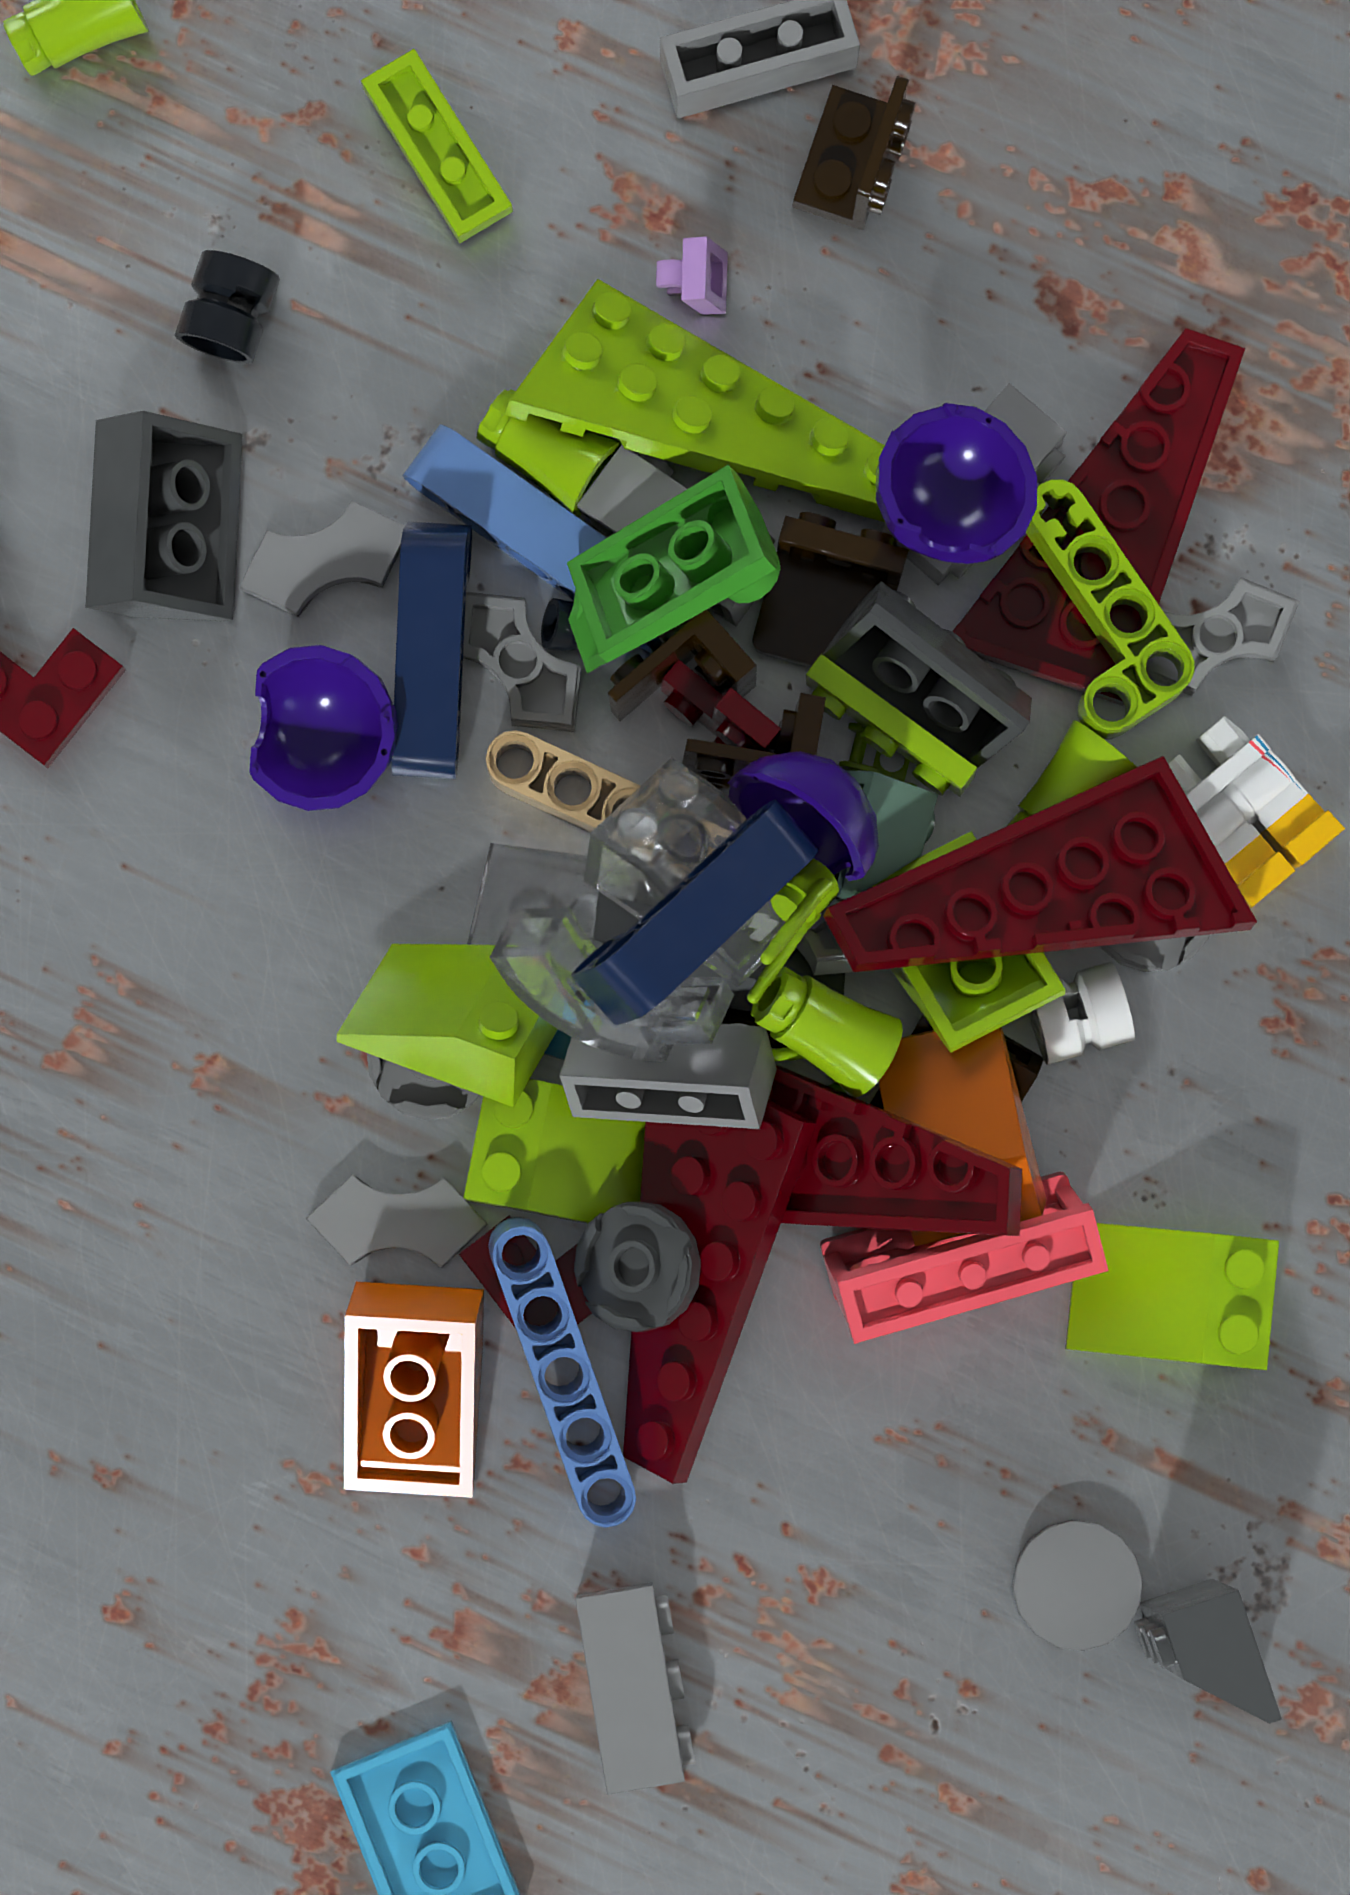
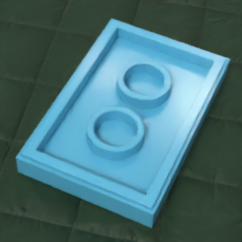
M452 1720L330 1771L378 1895H521Z

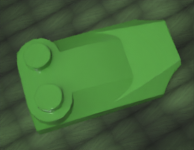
M729 464L567 562L575 586L574 603L568 620L587 674L691 619L726 598L736 603H751L761 599L771 591L780 573L779 558L760 510L742 479Z

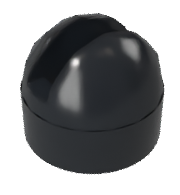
M553 598L548 603L541 626V641L544 648L559 651H571L578 648L568 620L574 602Z

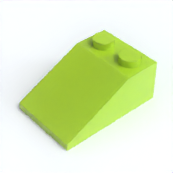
M972 831L917 858L874 886L977 839ZM1044 952L891 968L893 974L950 1053L1065 995V988Z
M392 944L337 1032V1042L514 1107L566 1016L568 966L511 945Z
M529 1079L514 1107L483 1096L464 1199L470 1202L588 1224L600 1213H605L610 1208L616 1207L615 1205L633 1201L640 1202L646 1122L573 1117L563 1085Z
M1097 1223L1109 1271L1072 1281L1065 1349L1252 1370H1267L1279 1240Z

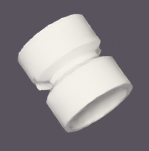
M1112 962L1077 971L1074 981L1069 984L1058 976L1065 988V995L1029 1013L1033 1032L1046 1065L1081 1056L1086 1044L1091 1043L1100 1051L1135 1040L1133 1020L1126 993L1118 971ZM1077 1007L1080 1019L1069 1020L1067 1011Z

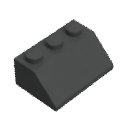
M138 411L96 420L85 608L138 618L209 621L233 620L243 434L147 411Z
M882 581L856 604L822 654L977 768L1020 735L1030 722L1032 698L1018 688L1014 680L1007 673L991 667L969 650L958 635L952 631L942 629L919 611L908 596L899 591L892 590Z
M1209 1579L1140 1602L1144 1618L1134 1621L1147 1659L1152 1658L1154 1663L1159 1662L1162 1669L1166 1668L1181 1679L1269 1724L1282 1720L1238 1589L1217 1580Z

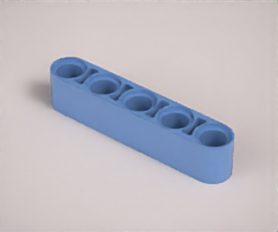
M443 424L437 427L402 475L410 485L465 525H472V530L573 601L575 586L567 562L606 539L601 533L465 437ZM657 636L639 647L652 654L659 648L662 641Z
M522 1217L508 1218L499 1223L491 1233L488 1244L489 1253L580 1511L589 1522L605 1528L617 1526L627 1520L634 1510L636 1503L635 1488L553 1253L545 1235L536 1223ZM519 1235L531 1237L537 1243L536 1254L531 1261L524 1265L515 1266L503 1260V1247L509 1239ZM546 1296L558 1302L557 1314L548 1324L536 1326L524 1320L523 1313L525 1307L532 1299ZM568 1357L578 1362V1374L569 1384L556 1386L545 1380L546 1368L555 1359ZM580 1418L594 1419L600 1424L598 1436L588 1445L578 1446L566 1440L569 1426ZM610 1478L621 1484L618 1497L608 1505L600 1506L587 1500L589 1488L600 1479Z

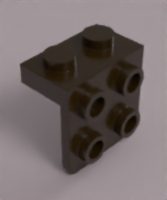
M800 512L798 519L785 515L777 546V555L781 566L780 573L771 591L763 598L752 638L754 649L761 654L812 667L818 657L824 653L856 604L877 584L882 581L892 590L897 591L909 549L898 547V540L885 532L862 529L860 536L836 530L837 522L820 514Z

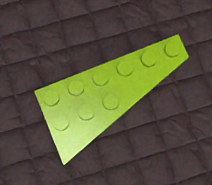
M599 279L596 280L512 395L504 414L524 421L527 420L528 414L561 423L560 431L583 437L585 430L617 438L624 449L712 474L729 464L735 472L754 477V486L776 491L779 484L811 493L818 504L885 522L876 502V469L885 445Z

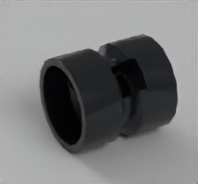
M217 250L203 251L191 283L198 296L197 299L185 302L175 332L176 339L197 351L236 363H252L263 333V327L257 318L258 315L270 312L280 281L279 276L269 268L241 256Z

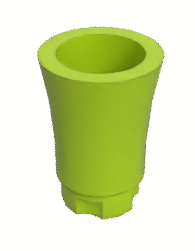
M33 0L22 6L24 12H20L3 21L8 38L30 76L42 72L51 65L56 69L79 56L115 41L149 32L136 0Z
M504 389L492 402L481 421L476 439L495 450L497 458L521 472L547 492L562 507L575 516L580 517L581 513L577 507L578 502L622 445L621 442L589 430H585L583 437L560 431V422L528 414L526 421L506 416L504 414L508 402L515 391Z
M1073 720L1057 752L1037 782L1019 803L1018 807L1022 811H1019L1007 826L1133 770L1137 766L1101 736L1082 723Z
M784 966L761 999L753 1004L751 1016L755 1018V1023L769 1030L770 1036L797 1052L822 1070L854 1098L866 1094L882 1078L894 1059L902 1038L903 1026L899 1018L864 1006L830 989L808 975L802 977Z

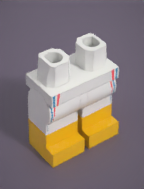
M1224 716L1196 739V742L1218 766L1201 780L1180 754L1168 764L1249 908H1252L1294 873L1296 868L1307 862L1345 828L1329 810L1324 811L1295 779L1287 766L1270 751V746L1259 734L1249 739L1240 728Z

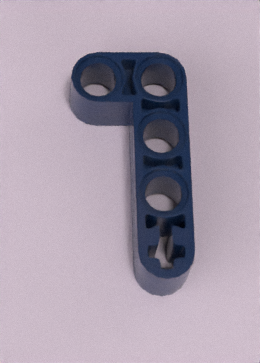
M408 521L402 532L394 707L397 712L398 728L396 747L392 758V776L457 778L466 588L471 568L472 525Z
M773 799L744 821L626 933L609 939L591 953L572 972L571 976L614 1026L641 1018L667 998L815 857L819 849L777 799Z

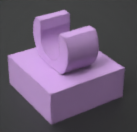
M708 237L683 238L682 260L657 261L656 286L658 288H667L669 296H681L683 302L701 315L726 314L728 252Z

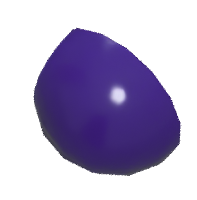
M944 403L940 407L913 414L897 429L892 430L879 457L876 469V502L894 538L912 551L929 558L951 563L970 564L985 562L1003 554L1025 535L1037 509V474L1026 446L1005 422L977 407Z
M323 645L289 648L265 661L257 669L255 696L259 698L261 705V724L258 738L251 747L249 773L253 780L277 801L307 811L340 808L366 794L390 765L397 741V712L382 678L359 658Z
M801 751L764 756L745 766L727 783L730 785L728 797L735 816V820L731 824L735 830L765 804L773 799H777L819 849L813 859L825 865L833 875L850 867L845 876L848 881L864 878L873 865L879 847L876 814L858 781L833 760Z

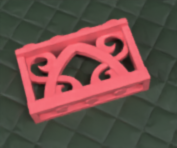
M1060 1171L1041 1177L1047 1198L1043 1215L1020 1222L1019 1236L967 1234L915 1246L911 1230L860 1228L825 1238L820 1242V1248L833 1295L846 1319L854 1344L1109 1271L1092 1207L1089 1203H1082L1070 1186L1067 1175Z

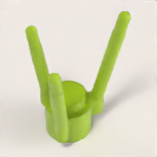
M812 859L771 898L773 910L785 923L760 956L761 962L766 966L747 995V1000L752 1004L757 1003L805 933L820 919V913L838 896L839 886L836 878L818 860Z

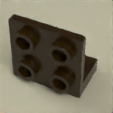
M900 76L896 77L888 103L832 85L793 199V208L860 230H864L869 212L881 215L890 190L891 177L896 161L888 159V156L892 154L901 157L916 102L905 99L909 79Z
M705 610L659 635L658 638L663 644L645 660L639 654H636L619 667L610 678L614 687L608 692L611 712L621 721L661 687L663 677L678 660L686 665L693 658L698 664L694 668L696 673L718 692L723 694L732 688L744 697L756 687L757 665L712 614Z
M800 693L795 711L783 710L782 719L779 722L781 731L774 753L687 739L680 772L693 775L692 783L694 785L715 790H729L730 785L727 783L745 766L761 757L799 751L816 755L826 697Z

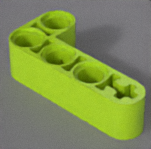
M1051 479L1037 487V509L1026 533L1116 664L1088 685L1078 704V719L1080 723L1103 739H1113L1123 735L1174 701L1191 682L1194 674V659L1183 639L1082 492L1068 481ZM1045 502L1052 509L1060 506L1067 509V513L1062 521L1063 527L1055 518L1047 522L1041 518L1046 506ZM1078 530L1084 532V534L1077 536L1065 550L1059 547L1062 545L1067 533L1072 539ZM1083 552H1091L1098 555L1106 566V575L1098 580H1088L1081 577L1074 567V557ZM1117 605L1134 607L1142 619V628L1134 633L1119 631L1112 624L1110 609ZM1154 657L1169 659L1178 671L1177 682L1170 686H1161L1154 683L1146 671L1147 660ZM1101 692H1112L1118 695L1125 705L1124 718L1118 721H1106L1100 718L1093 707L1094 696Z

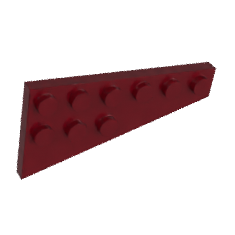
M1185 328L1141 385L1138 392L1068 480V482L1074 484L1082 492L1158 604L1245 351L1244 347ZM1048 506L1041 515V518L1045 522L1055 518L1063 527L1062 521L1067 513V509L1063 506L1056 509ZM1078 530L1072 539L1067 533L1062 545L1059 547L1065 550L1077 536L1084 534V532ZM1027 535L952 631L978 657L1083 693L1095 678L1116 665ZM1083 552L1074 557V567L1081 577L1088 580H1098L1106 575V566L1098 555L1091 552ZM1117 605L1110 609L1112 624L1119 631L1134 633L1142 628V619L1134 607ZM1101 692L1095 695V697L1121 706L1124 705L1122 699L1112 692Z
M1164 756L829 906L823 915L853 972L1251 930L1257 923L1255 916Z
M776 1064L777 1070L768 1100L817 1123L781 1223L1006 1236L1020 1235L1022 1168Z
M769 1100L760 1129L656 1122L645 1123L640 1202L662 1205L682 1218L696 1239L701 1259L698 1289L685 1312L669 1325L643 1332L631 1331L623 1457L672 1484L687 1483L817 1123Z

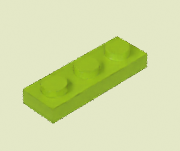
M415 49L410 50L361 80L363 90L459 244L513 212L511 202Z
M821 654L806 673V685L814 690L811 695L826 697L825 713L836 720H840L845 713L865 727L860 736L870 746L889 758L896 751L916 765L912 772L913 776L933 792L943 796L947 789L961 797L975 778L976 766Z

